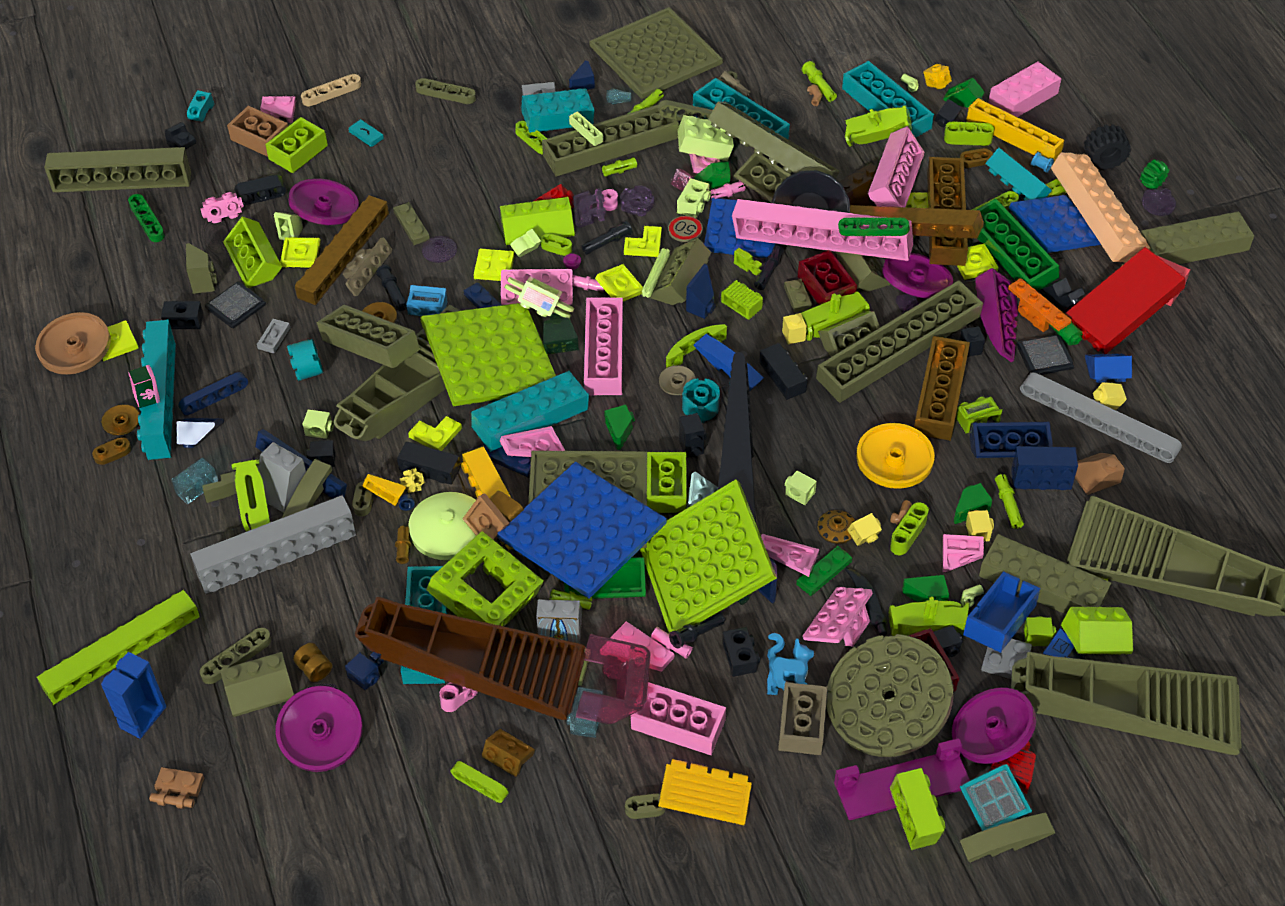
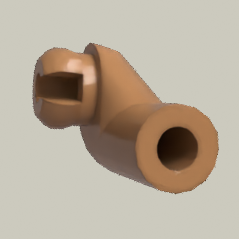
M812 84L807 88V92H810V95H814L811 101L812 105L818 106L823 95L818 86Z
M908 500L903 501L899 514L892 513L890 522L899 525L911 508L912 503Z

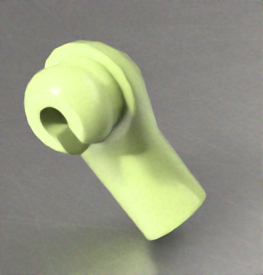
M907 74L902 75L901 81L908 84V90L910 92L917 91L919 88L918 80Z

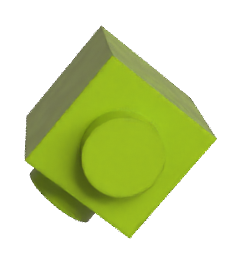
M1042 616L1026 617L1023 628L1025 642L1032 644V646H1048L1056 635V627L1052 626L1051 618H1044Z

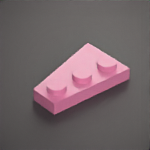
M552 426L504 435L500 438V443L509 456L531 457V451H565Z
M765 534L761 535L770 558L809 577L817 560L819 549Z
M627 621L600 648V653L606 655L610 653L622 660L629 659L637 662L638 665L660 672L674 659L673 652Z

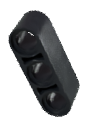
M271 175L238 183L234 187L237 198L241 197L243 205H249L282 197L286 194V187L280 175Z

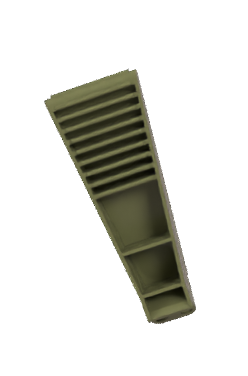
M449 305L441 313L461 310ZM424 328L416 335L420 348L419 351L414 353L412 357L405 359L397 367L390 368L382 365L353 393L337 404L336 407L339 410L334 418L336 428L360 441H368L375 437L380 439L446 389Z
M1090 496L1089 501H1086L1068 555L1067 562L1069 565L1100 578L1255 616V614L1268 617L1285 616V569L1258 561L1098 497Z
M1027 652V658L1016 661L1012 667L1011 689L1023 693L1029 699L1033 708H1037L1036 713L1230 755H1238L1240 753L1239 685L1237 684V678L1234 676L1055 657L1034 652Z

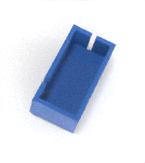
M1003 571L977 604V607L968 615L963 635L1001 653L1024 623L1026 617L1036 607L1040 588L1023 581L1018 598L1016 594L1020 579Z
M127 652L117 662L116 670H112L110 674L106 675L101 684L115 717H117L116 720L120 729L139 739L143 737L167 707L150 663L130 652Z

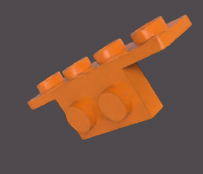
M1020 278L1008 286V290L1020 299L1018 312L1042 332L1048 330L1049 324L1058 331L1071 324L1072 320L1023 279Z

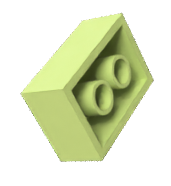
M683 115L678 128L679 152L717 158L723 161H728L734 146L733 138L726 135L724 129L720 128L719 130L711 125L712 122L708 119H700L694 116Z

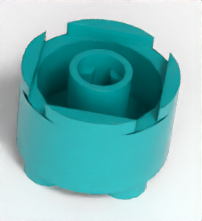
M313 339L287 346L289 355L293 356L290 361L293 370L297 369L295 374L298 381L323 373L322 364Z
M697 378L687 382L682 393V410L684 414L698 413L701 423L714 418L720 410V390L718 385L710 379H705L704 381Z

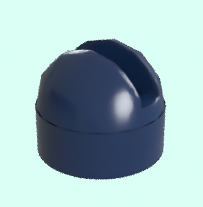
M407 493L402 494L398 500L400 509L404 511L411 510L415 505L413 497Z

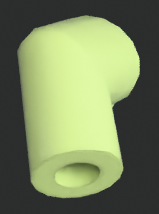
M979 584L964 590L960 600L962 606H964V602H969V608L972 607L974 597L984 594L983 587Z

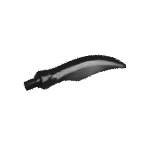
M846 567L845 571L851 577L855 588L872 590L873 594L865 604L870 617V623L878 629L880 636L887 635L885 627L887 619L881 611L873 587L861 574Z

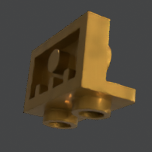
M499 729L486 739L482 757L516 777L520 772L521 765L533 756L535 749Z

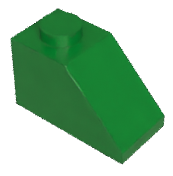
M971 78L949 88L943 100L946 102L949 99L959 106L968 108L977 98L982 100L984 91L976 80Z
M711 163L694 176V179L708 183L709 190L723 187L727 183L730 184L729 163Z
M626 405L605 410V424L617 450L623 447L632 432V422H635L633 412L629 411Z
M981 483L974 486L970 485L963 489L955 512V525L966 521L968 512L975 510H988L990 512L992 499Z
M944 575L904 579L902 592L914 601L926 602L929 600V597H934V600L948 601L949 592Z

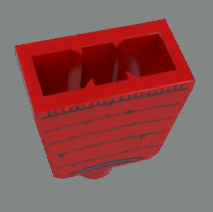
M1029 742L1019 752L1003 761L993 763L990 771L1007 764L1020 790L1025 794L1028 793L1036 758V754L1029 751L1031 746ZM1000 776L993 779V781L1003 784Z

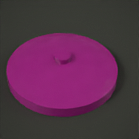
M308 179L296 183L291 188L288 199L291 209L298 216L307 221L322 225H338L348 222L352 214L357 211L359 205L358 198L351 189L338 182L326 179Z
M915 253L910 254L909 261L886 258L882 268L883 275L890 284L916 297L930 298L953 284L951 273L943 265L930 264L928 257Z
M328 686L306 688L293 695L282 707L276 722V739L284 756L298 768L311 772L332 770L345 763L358 748L363 732L362 718L354 701L344 692Z
M1011 688L990 689L971 698L959 710L953 722L952 738L953 740L960 739L962 744L960 753L970 761L983 764L1003 761L1019 752L1028 743L1035 730L1036 713L1031 702L1023 693Z

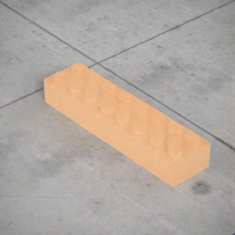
M1061 152L1051 169L1112 262L1126 263L1144 247L1150 250L1146 239L1141 235L1138 227L1131 220L1130 215L1126 213L1121 202L1115 197L1106 180L1102 178L1098 169L1092 163L1091 158L1086 154Z

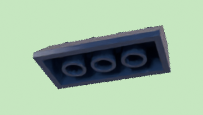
M1050 422L973 423L970 431L971 451L976 458L1014 457L1017 446L1053 447Z

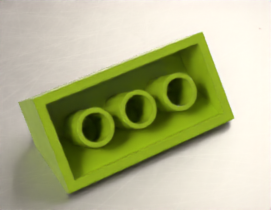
M569 197L500 206L501 223L506 245H510L514 240L523 236L531 229L534 230L539 239L547 233L560 237L575 236Z
M242 216L223 243L245 286L251 288L273 280L281 270L282 265L259 222Z

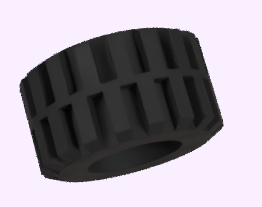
M1104 125V127H1098L1084 141L1086 155L1091 158L1092 163L1098 170L1113 169L1115 166H1120L1130 156L1131 146L1124 130L1120 126Z

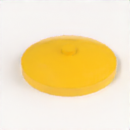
M900 423L881 424L868 430L858 443L856 455L858 466L863 474L876 484L888 488H907L922 482L930 474L935 456L931 442L922 432Z

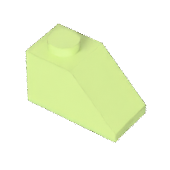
M275 212L274 218L279 239L285 240V237L298 238L303 229L301 217L295 214Z

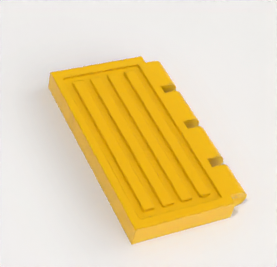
M675 759L671 760V765H666L659 807L740 825L745 824L752 784L747 782V775L733 772L732 778H728L729 771L712 768L710 774L707 773V766L691 763L690 769H687V762Z

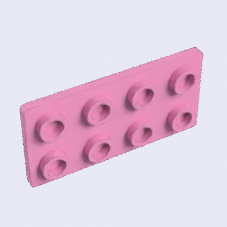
M572 269L501 270V305L521 303L517 301L519 295L505 289V284L512 285L507 281L508 278L512 277L526 283L530 276L562 291L559 300L568 305L573 304Z
M837 587L803 634V639L839 643L844 638L845 645L853 647L870 622L865 604L873 594L872 590Z

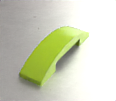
M723 324L705 327L682 338L669 351L666 357V368L683 364V356L694 351L696 348L693 345L705 334L720 342L727 338V326Z

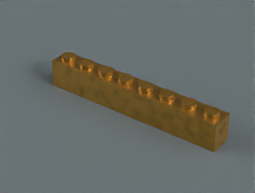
M369 195L361 203L357 211L352 214L348 222L334 236L331 243L325 247L322 254L315 259L313 265L306 270L304 276L297 281L295 290L298 299L314 305L319 302L344 271L347 264L352 261L355 254L364 246L388 216L387 201Z
M850 206V213L906 218L908 221H912L913 236L977 239L984 225L980 210Z

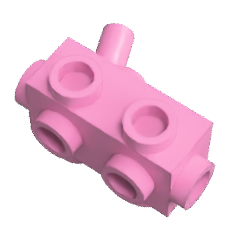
M227 192L222 194V197L216 199L215 197L205 199V202H202L204 208L200 209L203 218H207L208 222L219 223L222 221V218L227 216L230 219L238 217L239 213L242 212L241 208L244 206L241 197L237 198L236 193ZM216 209L217 212L212 214L211 210Z

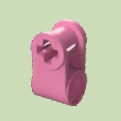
M449 682L439 692L441 708L445 712H454L465 702L476 696L478 692Z

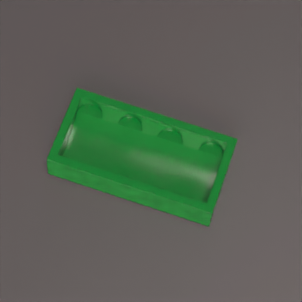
M631 558L592 596V599L646 597L644 558ZM564 583L565 592L569 593L570 591L575 592V594L582 595L581 593H579L578 591Z

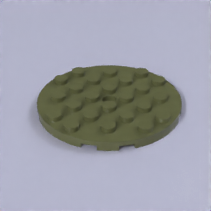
M896 634V636L884 637L881 635L873 637L857 648L853 647L835 666L827 686V711L838 734L856 750L878 757L905 755L926 745L945 725L953 704L954 690L952 678L941 656L925 642L914 637ZM887 691L895 692V697L885 700L884 695Z

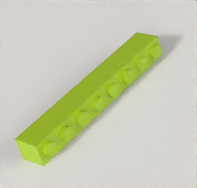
M182 590L172 595L166 601L155 605L144 614L138 615L127 624L118 627L112 633L101 637L90 646L81 649L73 656L64 659L58 665L44 671L41 675L37 676V679L54 705L116 668L117 662L127 652L137 655L199 618L197 607L186 592Z

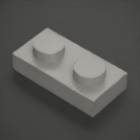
M272 319L257 343L258 349L275 353L288 333L290 323Z

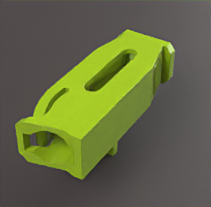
M906 105L902 106V108H888L880 111L871 109L870 113L847 119L845 139L850 147L853 145V142L856 144H867L889 138L890 133L908 127L911 131L912 125L909 110Z
M858 291L845 296L832 294L831 301L801 313L807 326L806 339L810 341L812 336L818 338L820 337L818 331L864 311H869V304Z
M259 460L232 464V470H236L235 487L241 521L246 532L250 531L246 515H248L251 530L270 523L263 480L257 468L260 465Z
M929 597V600L926 602H913L897 607L890 605L888 614L891 635L908 636L929 628L934 632L952 625L956 632L963 635L968 617L969 602H964L962 607L958 602L934 600V597Z

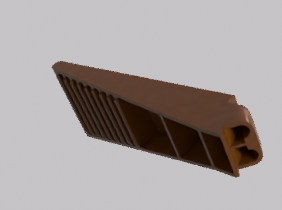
M376 597L375 603L368 605L363 610L355 631V637L366 648L381 654L380 659L560 720H566L567 716L571 713L586 653H584L585 646L579 643L400 604L381 597Z

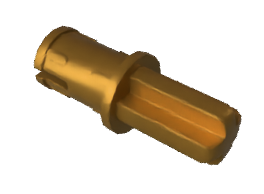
M405 526L398 528L397 541L395 543L397 548L396 561L399 564H405L409 561L411 543L409 541V528Z

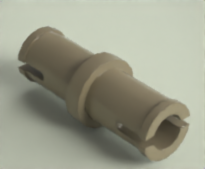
M727 71L723 72L722 77L719 78L746 97L751 93L740 84V80H736Z

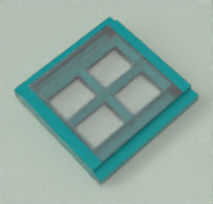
M1007 764L960 786L982 831L1017 820L1032 812Z

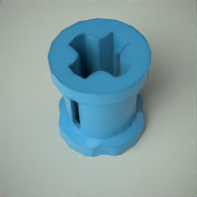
M1037 152L1032 159L1031 165L1034 167L1038 166L1047 173L1051 169L1054 159H1048L1042 156L1040 152Z

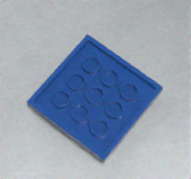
M1066 195L1011 202L1009 209L1047 253L1101 245L1079 210Z
M712 198L704 245L711 252L734 255V251L741 248L753 257L766 258L771 254L775 243L736 238L732 214L737 200Z

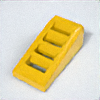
M370 474L366 476L362 485L396 506L406 489L404 485Z

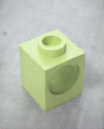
M307 411L303 421L305 436L327 439L329 432L333 431L334 421L331 420L329 412Z
M796 471L785 482V495L806 505L815 494L817 481Z

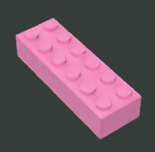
M908 127L890 133L868 192L870 199L874 201L876 206L906 207L925 153Z
M586 298L584 389L589 395H622L623 298Z

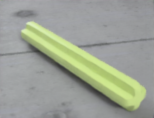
M661 249L642 289L643 297L649 298L652 295L670 256L669 249Z

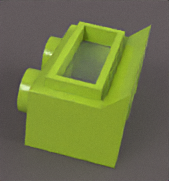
M980 397L975 402L960 404L957 407L956 419L964 432L969 433L971 423L976 421L978 423H987L988 417H992L995 423H1000L1003 409L998 408L992 397Z

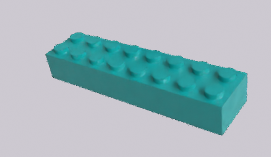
M169 320L146 322V329L143 330L145 343H142L144 357L141 358L142 367L150 365L153 371L160 403L139 408L141 414L138 415L140 429L137 430V437L139 441H142V452L146 453L148 460L171 458L176 343Z

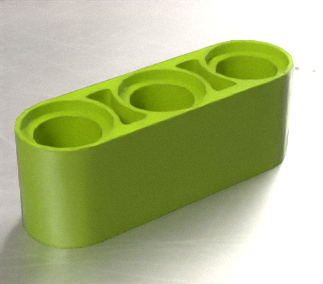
M948 122L945 127L944 141L948 144L987 146L992 143L994 126L989 123Z
M914 503L892 534L890 545L892 553L895 555L907 553L926 525L929 511L927 505L924 503Z

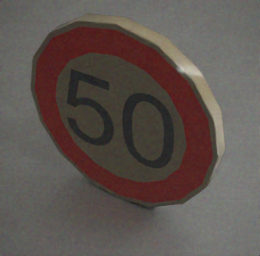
M680 216L670 222L668 232L677 241L689 242L701 236L703 227L701 222L694 217Z

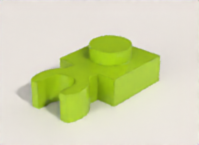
M741 248L734 251V264L747 272L750 270L756 276L760 274L762 270L759 268L762 266V263L752 260L753 256Z

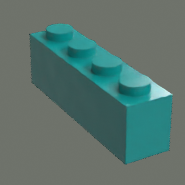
M999 147L985 163L990 167L988 169L989 172L995 177L997 174L1000 175V181L1007 186L1011 184L1014 192L1018 195L1022 193L1025 196L1024 200L1046 198L1052 191Z

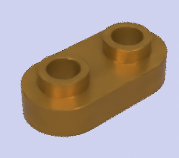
M983 148L965 151L961 153L960 158H964L965 168L986 165L985 163L993 153L991 150Z
M117 438L100 445L93 450L94 461L99 465H105L120 459L131 452V445L126 438Z

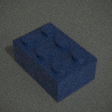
M1017 446L1011 468L1013 489L1071 490L1078 468L1076 448Z

